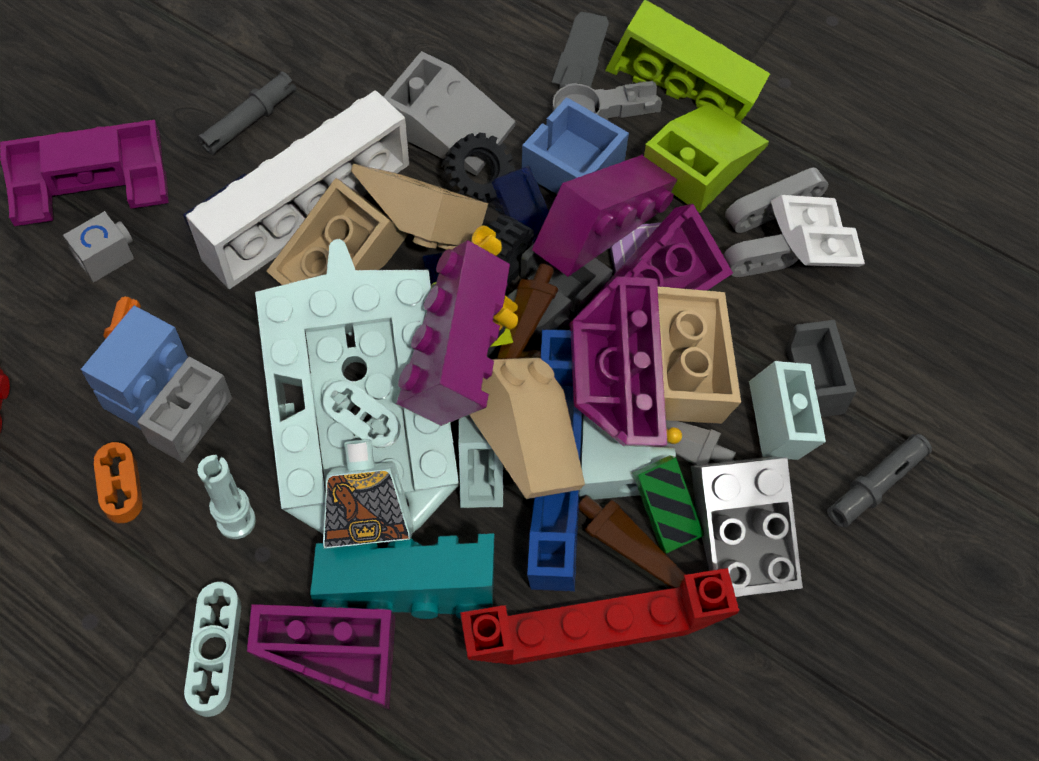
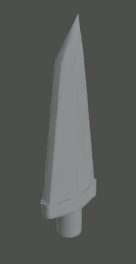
M666 420V429L678 428L682 432V439L677 444H671L667 441V446L665 447L675 448L676 455L694 465L709 464L710 460L717 463L734 460L736 452L717 445L721 436L720 432L679 421Z

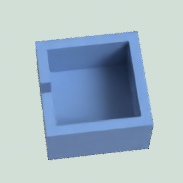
M566 97L549 115L547 125L542 123L522 145L521 173L557 194L564 182L625 161L629 133Z
M133 305L81 368V371L90 387L94 389L93 392L103 409L141 429L137 421L188 357L174 326Z

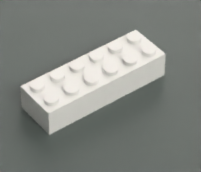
M375 90L366 97L356 100L349 108L334 118L323 122L319 128L304 138L294 141L290 147L272 159L262 162L257 169L242 179L232 182L225 190L207 202L197 205L192 212L186 215L201 260L228 289H231L279 255L335 178L357 191L363 197L369 193L351 172L353 163L398 173L409 166L405 117Z

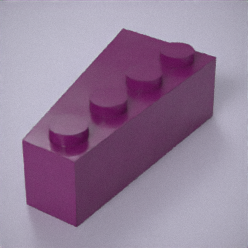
M641 155L564 182L557 193L532 251L569 277L656 214L664 212L673 200L674 194L671 191L677 179Z
M466 240L452 250L447 249L442 254L436 267V271L439 273L436 285L429 292L424 303V309L427 312L423 324L417 329L412 338L411 347L414 348L410 363L403 369L399 377L398 386L401 388L396 404L440 426L487 407L489 394L482 391L481 388L483 378L488 379L492 376L494 361L487 357V352L492 343L498 339L500 325L493 322V317L502 309L504 304L509 263L469 240Z

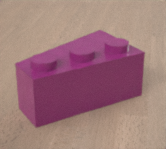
M251 605L248 653L260 660L390 710L396 619L391 610Z

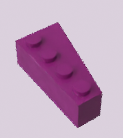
M694 204L676 207L580 313L617 276L657 279L658 287L707 291L733 274Z

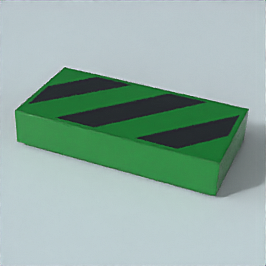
M669 455L632 472L658 545L664 553L667 554L704 536L676 457Z

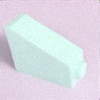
M470 415L459 419L460 508L503 507V464Z

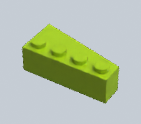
M647 0L643 1L628 25L605 70L614 75H617L619 71L634 76L633 82L635 83L653 81L656 85L667 89L666 95L678 100L679 98L686 97L696 100L698 108L711 102L739 122H742L754 105L770 75L769 72L758 67L755 63L748 61Z

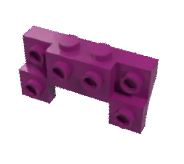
M155 120L96 127L72 132H59L51 135L0 142V161L7 188L9 218L14 226L52 221V196L126 185L127 201L131 209L169 203L167 177L162 160L160 132Z

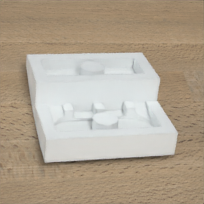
M780 195L771 200L775 217L784 238L804 265L860 267L865 264L856 228L842 226L835 198Z

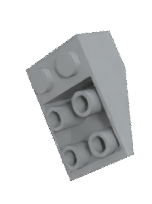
M422 51L383 96L405 117L407 141L442 159L446 158V153L461 138L463 139L468 134L473 133L476 136L479 132L486 133V138L493 135L498 138L496 144L500 146L515 127V120L458 70ZM471 155L465 159L464 168L466 171L477 176L486 162L480 157Z
M770 456L691 466L696 512L704 534L702 540L709 571L728 568L736 597L802 589L788 459L786 457Z

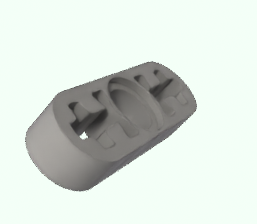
M809 168L736 200L727 209L725 217L737 233H743L776 218L771 204V200L780 195L821 197L829 184L817 168Z

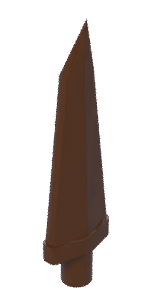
M540 264L533 280H520L514 301L518 308L517 311L513 312L518 316V323L515 328L510 329L513 343L501 345L497 359H519L548 306L555 299L558 288L549 284L554 273L553 268L549 265Z
M588 495L579 503V510L592 520L585 529V532L611 547L671 588L680 587L685 574L620 508L619 504L612 499L603 508Z

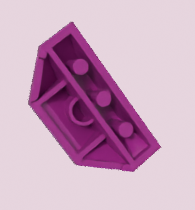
M617 276L570 323L574 407L622 446L665 447L667 446L657 279Z

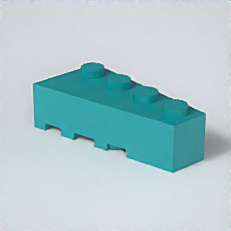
M478 534V543L469 544L458 543L459 538L457 536L438 537V543L432 546H422L414 542L412 538L410 540L392 541L388 543L387 548H378L377 543L324 548L323 543H316L310 593L315 607L385 609L392 612L411 613L413 617L420 619H433L438 614H456V617L461 619L460 612L493 607L494 534Z

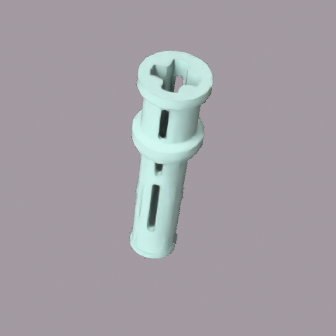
M217 455L207 456L199 463L197 470L211 499L209 505L210 513L217 522V527L222 535L230 539L244 538L251 533L256 523L255 513L250 506L249 498L243 490L237 488L226 460L221 457L218 461Z

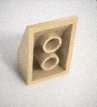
M354 163L352 165L351 172L399 230L415 235L413 242L434 249L438 246L443 249L452 250L466 240L472 242L475 230L483 224L488 203L402 174Z
M335 178L266 272L281 285L327 274L329 245L336 239L345 242L355 270H380L387 264L409 233L399 230L385 213L357 191Z
M658 287L666 420L722 424L741 403L725 292Z
M541 358L492 359L494 361L492 376L488 379L483 378L481 388L482 391L489 394L487 407L469 414L526 499L580 490L585 485L565 394L554 378L552 368L542 361Z

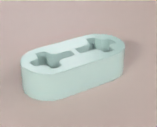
M348 381L335 382L326 389L323 396V406L325 411L334 420L362 440L370 439L372 446L376 448H385L397 441L401 425L398 417L387 407ZM349 391H352L351 401L360 407L361 410L357 415H354L345 408L337 413L335 410L338 407V403L334 400L335 396L338 393L346 395ZM367 414L379 421L385 416L389 418L386 426L391 431L387 437L380 434L375 439L371 437L373 428L363 421Z

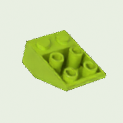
M710 102L670 121L646 143L644 157L676 178L677 182L671 193L686 204H694L697 211L701 213L768 146L769 141Z

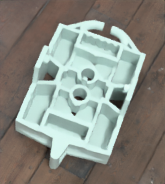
M340 239L333 240L329 245L327 274L255 292L281 509L324 534L327 474L333 468L347 467L344 443L360 439L329 416L323 406V396L331 384L338 381H348L387 407L399 419L401 430L397 441L385 448L372 446L374 464L395 463L405 497L409 503L408 507L414 525L413 532H415L459 485L450 423L440 426L396 404L401 388L398 386L399 377L403 369L410 363L414 348L411 347L412 338L417 329L423 324L427 312L424 309V303L431 291L429 270H355L347 246ZM354 333L356 347L347 348L346 334L353 336ZM353 362H360L367 367V373L361 380L350 381L344 377L346 366ZM282 383L303 387L304 410L295 414L294 403L286 404ZM349 391L346 395L338 393L335 396L334 400L338 403V407L335 410L337 413L343 408L350 411L356 405L351 401L352 391ZM385 416L381 421L371 417L366 422L373 428V433L371 434L373 439L379 434L385 437L389 435L391 430L386 426L389 420L388 417Z

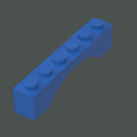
M542 330L541 359L552 368L554 378L564 390L581 464L583 413L574 407L571 330ZM580 490L534 498L527 572L531 590L575 591Z

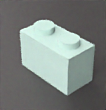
M774 361L749 381L762 457L777 456L799 460L826 442L811 364Z

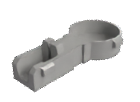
M653 81L617 86L616 89L594 90L583 84L572 83L565 84L564 87L556 92L553 98L552 112L566 97L606 120L618 116L623 118L660 112L662 101L656 95L657 86Z

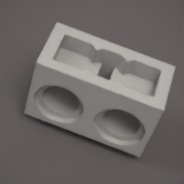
M188 357L137 421L148 443L183 463L232 399L224 375Z

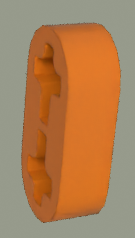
M111 442L103 445L94 456L98 502L106 517L112 522L127 523L134 520L142 510L143 500L138 465L130 448L119 442ZM120 457L122 460L118 465L119 476H115L109 467L113 464V458ZM117 489H122L127 497V500L124 501V507L121 509H117L114 505L118 502Z

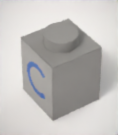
M105 211L63 234L74 258L93 283L134 259L128 246L133 241L130 233L121 221L114 224Z

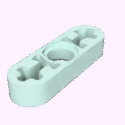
M214 582L204 587L198 595L184 696L192 710L204 717H211L221 713L227 707L231 695L241 601L234 588L224 582ZM218 596H224L227 603L230 604L229 606H223L220 610L219 620L223 627L215 625L216 616L211 606H209V604L217 603ZM213 637L224 639L226 648L219 658L208 660L202 657L201 649L208 639ZM199 668L212 671L211 683L215 690L219 692L218 695L210 696L207 704H204L201 698L196 695L197 691H205L208 678L204 671H199Z

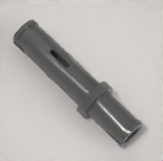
M282 71L261 89L254 88L250 91L248 99L197 136L200 143L205 142L202 145L205 151L213 156L219 149L260 117L272 114L274 106L296 91L295 84L288 85L292 79Z
M912 434L866 476L855 478L850 484V490L827 508L830 519L837 526L847 528L865 510L878 506L882 501V495L932 452L929 441L920 434Z

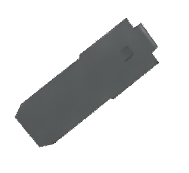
M581 11L575 17L564 52L561 53L552 83L560 85L559 89L564 87L565 84L572 83L591 87L599 63L598 57L609 25L606 16Z

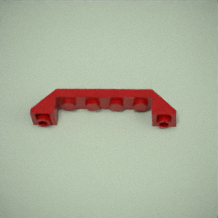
M724 568L684 575L678 588L511 616L507 615L506 605L460 612L468 660L515 665L688 635L738 614L739 608L729 570Z

